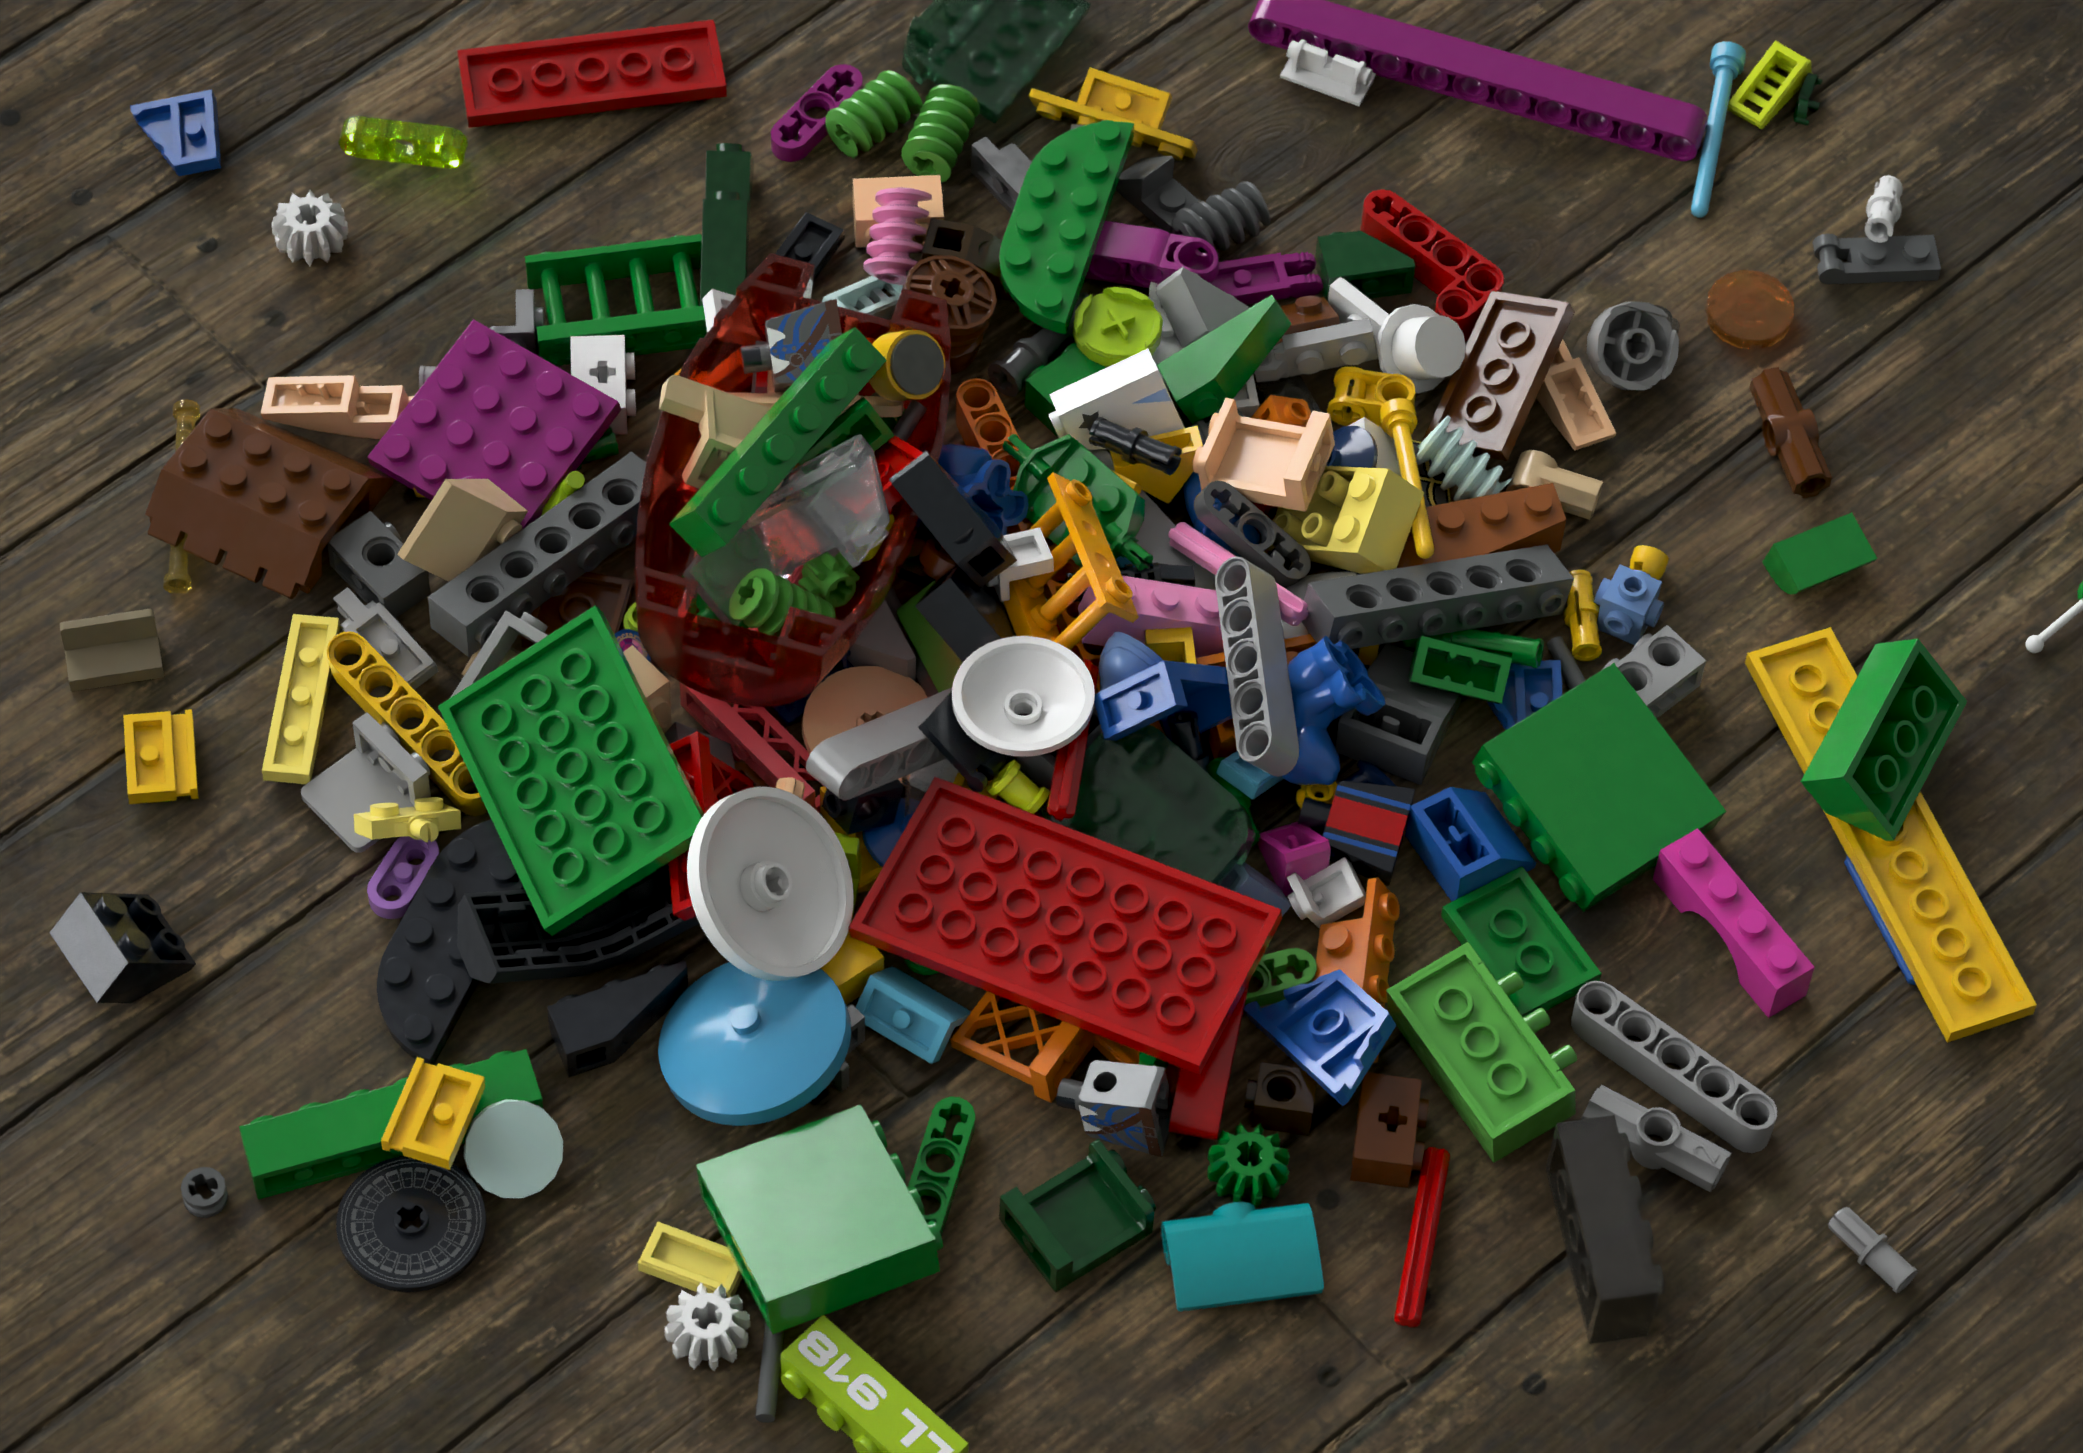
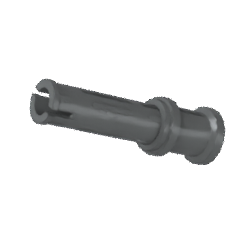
M1081 293L1079 295L1066 334L1042 328L1033 337L1018 340L1013 345V351L1002 361L996 360L989 365L988 375L991 382L1001 393L1010 397L1019 394L1023 388L1022 384L1032 371L1039 366H1047L1048 358L1073 337L1075 311L1089 294Z

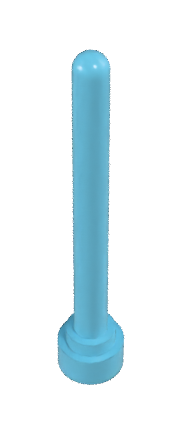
M1720 42L1712 49L1710 68L1713 70L1716 79L1691 205V212L1697 218H1702L1708 213L1732 81L1744 69L1746 51L1742 46L1733 42Z

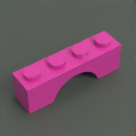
M1697 828L1661 849L1653 880L1681 914L1686 911H1693L1704 917L1716 929L1733 957L1739 984L1764 1014L1770 1018L1805 997L1815 967L1701 831Z

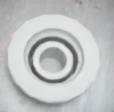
M1410 304L1396 308L1385 318L1378 333L1376 351L1383 373L1407 376L1414 383L1415 394L1434 389L1445 377L1452 375L1460 368L1465 357L1466 344L1463 332L1451 318L1438 315L1429 307Z

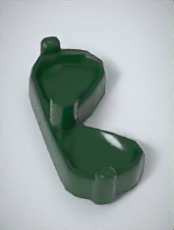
M1808 73L1795 107V123L1808 126L1809 120H1806L1808 108L1818 110L1820 103L1809 100L1815 86L1822 83V79H1819V76L1816 74Z

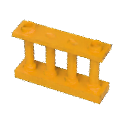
M1053 472L1047 480L1056 503L1030 529L1040 527L1046 539L1065 521L1070 534L1051 552L1054 559V572L1010 581V600L1003 601L1016 636H1034L1048 639L1071 650L1109 612L1132 623L1139 616L1131 599L1133 596L1132 590L1123 580L1092 505L1091 492L1080 481L1076 479L1070 481ZM1078 553L1083 567L1046 601L1043 594L1044 585ZM1091 585L1096 600L1059 634L1056 626L1057 617Z

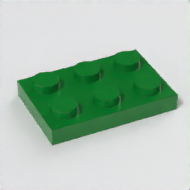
M1522 866L1442 907L1441 917L1461 945L1469 942L1496 981L1512 971H1516L1520 975L1524 987L1508 996V998L1522 1017L1538 1008H1543L1546 1011L1577 995L1579 989L1586 983L1600 981L1602 974Z

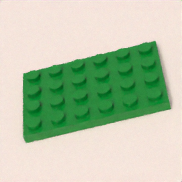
M596 605L438 706L542 927L550 935H555L689 850L694 831L704 813L604 613Z

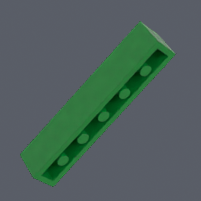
M856 327L830 341L669 525L701 558L728 544L887 360Z
M527 1049L516 1052L502 1051L492 1055L487 1060L468 1065L453 1064L449 1066L485 1077L486 1087L472 1120L487 1106L505 1099L524 1100L543 1108L542 1096ZM408 1077L398 1080L394 1085L372 1091L367 1089L357 1090L350 1093L346 1098L324 1104L320 1102L309 1103L299 1108L298 1111L276 1117L272 1115L261 1116L251 1121L250 1124L239 1126L243 1149L257 1199L362 1172L384 1160L403 1156L401 1151L390 1149V1151L383 1150L381 1139ZM467 1131L461 1144L465 1143V1138L468 1133Z

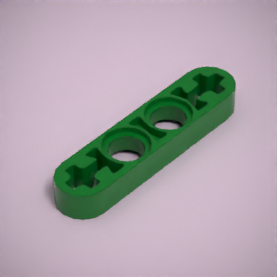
M953 1096L943 1098L934 1106L908 1184V1188L915 1187L920 1197L931 1196L940 1202L941 1207L937 1212L931 1215H923L926 1223L932 1220L935 1222L941 1237L975 1130V1111L973 1106L967 1100ZM952 1114L961 1116L960 1122L955 1125L952 1141L944 1139L946 1135V1121L950 1120ZM945 1154L953 1160L954 1165L947 1172L937 1173L930 1170L926 1162L932 1155Z

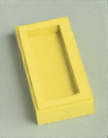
M657 1222L638 1261V1271L697 1292V1287L700 1283L707 1288V1293H714L715 1289L722 1284L726 1289V1298L735 1295L743 1278L728 1247L661 1222Z

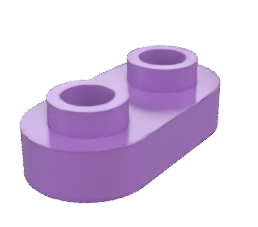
M405 836L399 837L394 842L368 883V900L374 913L386 919H397L404 916L428 870L439 855V847L435 840L433 842L429 840L425 842L421 839L417 840ZM413 859L423 860L419 865L409 863ZM397 895L400 897L398 900L395 901L385 900L388 896Z

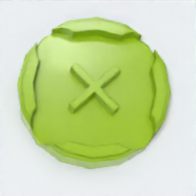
M1110 287L1103 289L1101 294L1093 297L1092 293L1083 299L1075 311L1073 336L1077 347L1088 359L1109 367L1146 349H1149L1152 356L1161 342L1163 319L1160 312L1158 313L1154 308V302L1147 295L1131 288Z

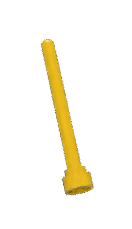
M1394 398L1385 402L1380 408L1379 414L1382 429L1394 439L1401 477L1422 490L1411 436L1418 423L1415 406L1408 399ZM1423 495L1411 529L1417 555L1420 558L1428 559L1434 554V544Z

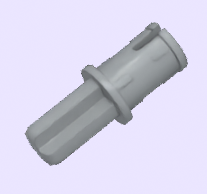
M1845 1207L1839 1210L1828 1223L1829 1229L1859 1256L1857 1262L1861 1266L1867 1264L1893 1288L1892 1290L1896 1294L1907 1287L1915 1278L1918 1270L1912 1267L1887 1243L1888 1237L1885 1234L1878 1235L1850 1208Z

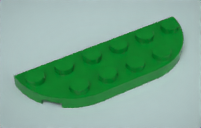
M1103 120L1099 123L1088 124L1067 131L1043 147L1027 170L1000 247V273L1005 292L1009 293L1012 299L1019 305L1020 312L1043 328L1062 334L1067 332L1135 135L1134 123Z

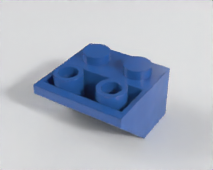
M1449 787L1410 806L1405 836L1451 902L1521 866L1526 872L1534 869L1536 866L1534 859L1486 792Z

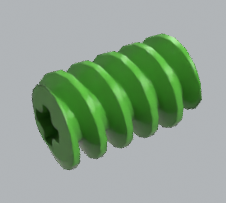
M887 70L881 72L875 80L869 81L864 89L854 92L851 98L843 100L839 107L831 109L826 115L825 124L834 144L844 154L855 159L858 155V149L863 152L871 150L873 147L872 140L875 142L883 141L885 131L894 133L898 128L897 122L901 124L907 123L911 118L910 113L919 114L923 104L918 92L905 77L897 72Z
M950 84L938 85L930 90L926 96V102L921 107L920 114L914 122V127L909 132L908 140L902 147V159L912 173L916 176L941 175V183L949 179L951 169L957 163V156L963 150V143L969 137V130L974 126L975 118L980 113V105L977 98L970 91Z
M757 568L749 572L734 589L729 603V614L733 619L737 621L744 620V624L748 627L758 628V631L765 636L772 635L774 640L779 643H786L794 651L802 649L805 656H813L820 652L834 632L836 619L835 610L831 603L823 598H818L809 591H804L800 586L790 583L781 576H776L766 568Z

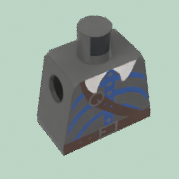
M837 299L828 300L765 321L767 343L741 347L744 374L771 370L774 392H786L830 341L842 335Z
M1095 1060L1090 1063L1084 1082L1067 1078L1061 1080L1057 1091V1106L1080 1111L1085 1133L1088 1136L1162 1157L1170 1134L1169 1123L1173 1106L1165 1068Z

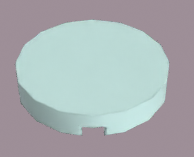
M505 1099L487 1106L472 1120L465 1138L464 1159L470 1175L486 1191L502 1198H524L540 1192L555 1178L563 1159V1139L557 1123L543 1108L524 1100Z

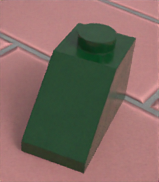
M1361 230L1346 233L1334 232L1317 237L1315 254L1317 266L1315 267L1318 276L1321 277L1323 283L1322 293L1327 302L1329 287L1339 277L1344 278L1369 299L1412 293L1415 263L1414 259Z

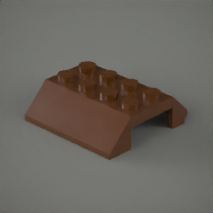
M211 408L161 469L145 515L149 516L151 523L147 534L174 547H179L187 533L188 536L183 551L214 565H218L221 562L225 551H227L228 553L222 566L223 569L254 583L259 582L264 570L267 569L262 586L293 599L297 595L299 588L308 594L322 577L321 552L353 510L359 508L365 512H372L394 482L393 478L385 473L238 408Z

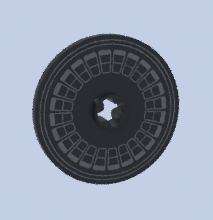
M406 1156L393 1157L368 1168L353 1181L345 1192L337 1212L336 1230L338 1242L351 1268L371 1284L397 1292L430 1290L455 1279L476 1258L486 1234L484 1202L471 1178L453 1164L449 1170ZM417 1216L420 1217L421 1227L417 1228L411 1225L406 1230L403 1229L402 1220L404 1218L412 1221Z

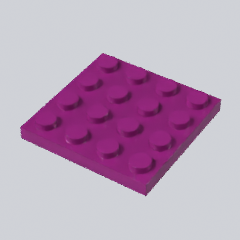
M473 319L367 458L371 466L413 490L415 488L417 493L431 501L445 479H489L528 511L520 523L522 529H524L542 515L543 508L559 484L570 472L577 470L620 413L621 407L619 401Z

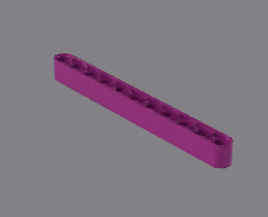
M1258 0L1248 24V30L1252 37L1264 44L1288 50L1292 41L1299 43L1303 39L1307 41V44L1328 51L1329 57L1334 58L1337 54L1359 63L1361 61L1366 62V67L1372 69L1373 73L1380 77L1677 161H1690L1695 158L1708 124V116L1705 111L1687 102L1325 0Z

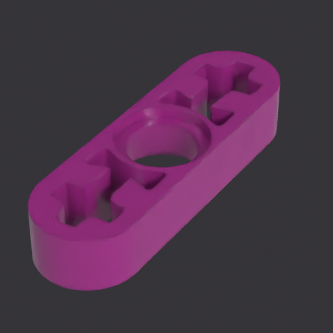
M847 64L831 67L773 125L771 129V150L773 154L785 162H796L805 158L828 134L825 124L826 117L813 119L805 114L806 111L813 107H821L829 112L831 109L839 107L843 100L851 98L854 92L863 89L861 72ZM836 85L841 87L837 92ZM797 134H798V142H797L796 140H793V138H794Z

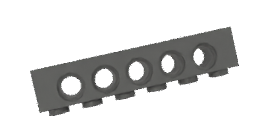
M630 452L428 596L431 628L466 656L470 657L483 647L505 611L518 618H521L524 612L531 615L533 610L551 597L561 594L569 584L584 573L593 571L602 560L617 549L630 544L634 537L646 528L662 521L667 513L671 511L670 480L633 452Z
M1541 545L1309 582L1304 599L1308 605L1309 615L1306 620H1302V623L1316 643L1327 635L1333 644L1341 640L1351 649L1416 639L1421 636L1428 637L1560 615L1564 612L1574 578L1548 545Z

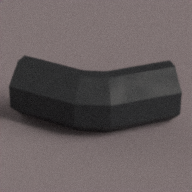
M668 862L553 936L543 929L525 889L466 893L458 904L457 946L469 976L489 984L578 977L621 965L699 924L697 916L684 921L673 914Z

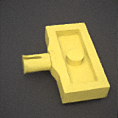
M439 797L415 799V806L399 808L397 803H377L370 805V812L354 814V831L371 840L409 836L413 839L433 842L437 839L439 831L461 829V812L457 808L444 804L443 798Z

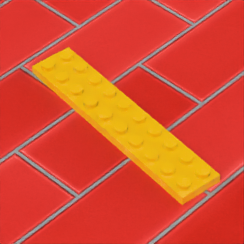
M1831 627L1749 652L1745 660L1746 667L1804 774L1858 677ZM1919 792L1896 838L1891 841H1886L1825 813L1908 966L1947 1043L2034 1014L2037 1006L2034 998L1921 792Z

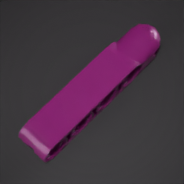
M1105 221L1085 278L1150 288L1151 282L1160 284L1181 267H1184L1190 272L1198 274L1202 279L1211 284L1219 274V258L1215 248L1202 238L1170 234L1167 231L1156 228ZM1202 247L1207 253L1200 252L1197 248Z

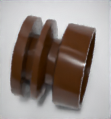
M934 255L922 259L908 272L889 324L888 333L920 330L930 334L942 348L945 357L944 375H952L963 371L975 360L984 333L993 315L997 302L994 285L985 272L964 259L943 255Z

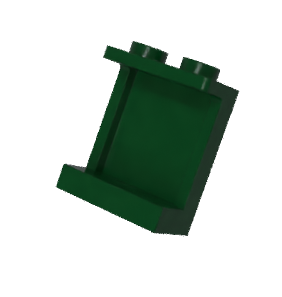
M1097 1139L1089 1144V1154L1086 1158L1027 1194L1023 1195L1016 1186L1001 1195L999 1220L1056 1293L1152 1234L1156 1206L1149 1192L1143 1186L1136 1187L1127 1176V1168L1120 1155L1113 1149L1108 1151L1102 1142Z

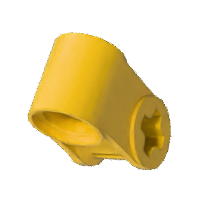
M1353 366L1342 367L1334 375L1333 382L1336 391L1334 398L1329 401L1327 413L1330 414L1332 421L1340 425L1348 426L1365 417L1382 428L1379 414L1382 405L1394 398H1405L1415 406V385L1411 379L1401 374L1375 372ZM1353 379L1354 385L1349 386L1350 381ZM1347 406L1351 407L1350 413L1346 412Z

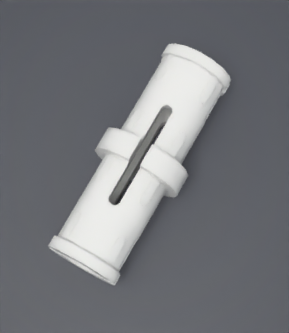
M1894 176L1881 177L1880 183L1877 181L1875 184L1874 195L1870 197L1867 203L1866 213L1868 221L1865 225V233L1874 242H1886L1888 235L1890 237L1893 235L1894 223L1898 221L1901 215L1902 205L1900 197L1903 186L1900 180Z

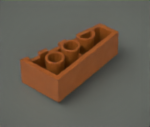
M1549 483L1426 507L1434 544V554L1428 559L1420 558L1417 555L1411 529L1397 568L1548 545L1553 553L1560 551L1567 519L1554 484Z

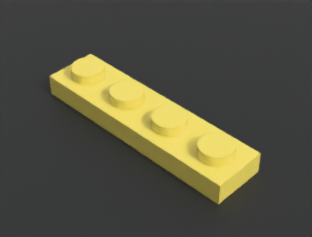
M293 614L262 767L264 781L307 784L312 779L332 675L326 649L329 641L340 633L339 618Z

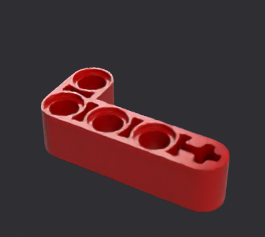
M1380 189L1366 196L1360 230L1414 259V278L1438 294L1435 312L1438 315L1449 317L1456 322L1463 332L1465 342L1469 340L1490 292H1502L1504 282L1502 271L1396 193Z

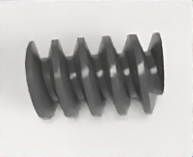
M1243 181L1235 189L1227 188L1221 195L1209 196L1206 202L1198 201L1190 209H1180L1172 220V228L1174 234L1202 238L1213 247V242H1215L1220 250L1225 251L1230 247L1228 235L1236 244H1241L1245 240L1243 229H1245L1250 237L1255 238L1260 233L1258 222L1264 226H1269L1271 220L1266 202L1260 191L1249 181ZM1197 248L1200 249L1201 252L1207 253V251L1204 248Z

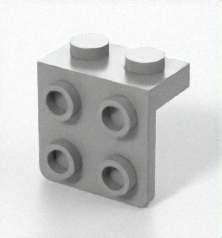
M368 712L352 722L356 748L305 784L301 789L302 800L354 852H363L380 840H371L355 833L354 814L370 812V805L397 803L399 808L415 806V799L431 797L428 778L431 773L426 762L415 752L409 754L400 745V740L395 731L385 722L379 724Z

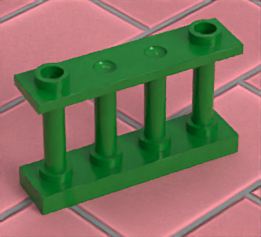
M676 235L665 239L561 252H542L537 255L525 256L528 289L543 288L548 325L536 327L539 357L555 366L571 364L570 336L625 335L626 353H634V356L718 345V338L707 333L704 307L699 306L692 270L701 268L702 235ZM675 272L681 308L655 312L649 275ZM631 277L637 314L611 317L604 280ZM587 283L593 320L566 323L560 286Z

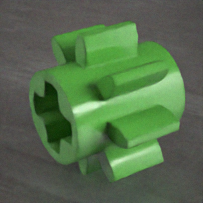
M824 550L822 553L816 554L807 560L802 569L803 578L798 581V584L805 591H809L818 598H823L831 603L835 609L851 600L856 591L855 582L860 579V576L852 570L854 563L842 552L833 557Z

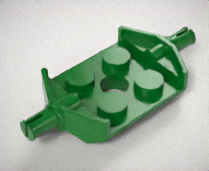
M1016 434L1007 438L1019 449L1017 451L1006 441L1002 446V449L1019 462L1020 466L1013 491H1022L1027 495L1029 506L1026 518L1031 523L1035 524L1056 503L1047 480L1053 472L1070 481L1076 479L1083 483L1092 494V505L1114 558L1116 559L1119 556L1127 558L1139 571L1148 568L1136 556L1138 554L1149 564L1153 561V556L1145 551L1137 543L1139 540L1136 539L1144 522V498L1069 434L1036 449H1030ZM1065 521L1048 536L1057 546L1070 534ZM1076 553L1072 559L1076 565L1082 568L1083 565L1078 553Z

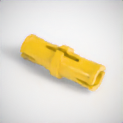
M1573 570L1569 572L1574 580L1567 599V607L1564 610V620L1571 631L1572 655L1577 660L1590 661L1598 658L1602 653L1597 626L1600 608L1594 603L1591 573L1586 570Z

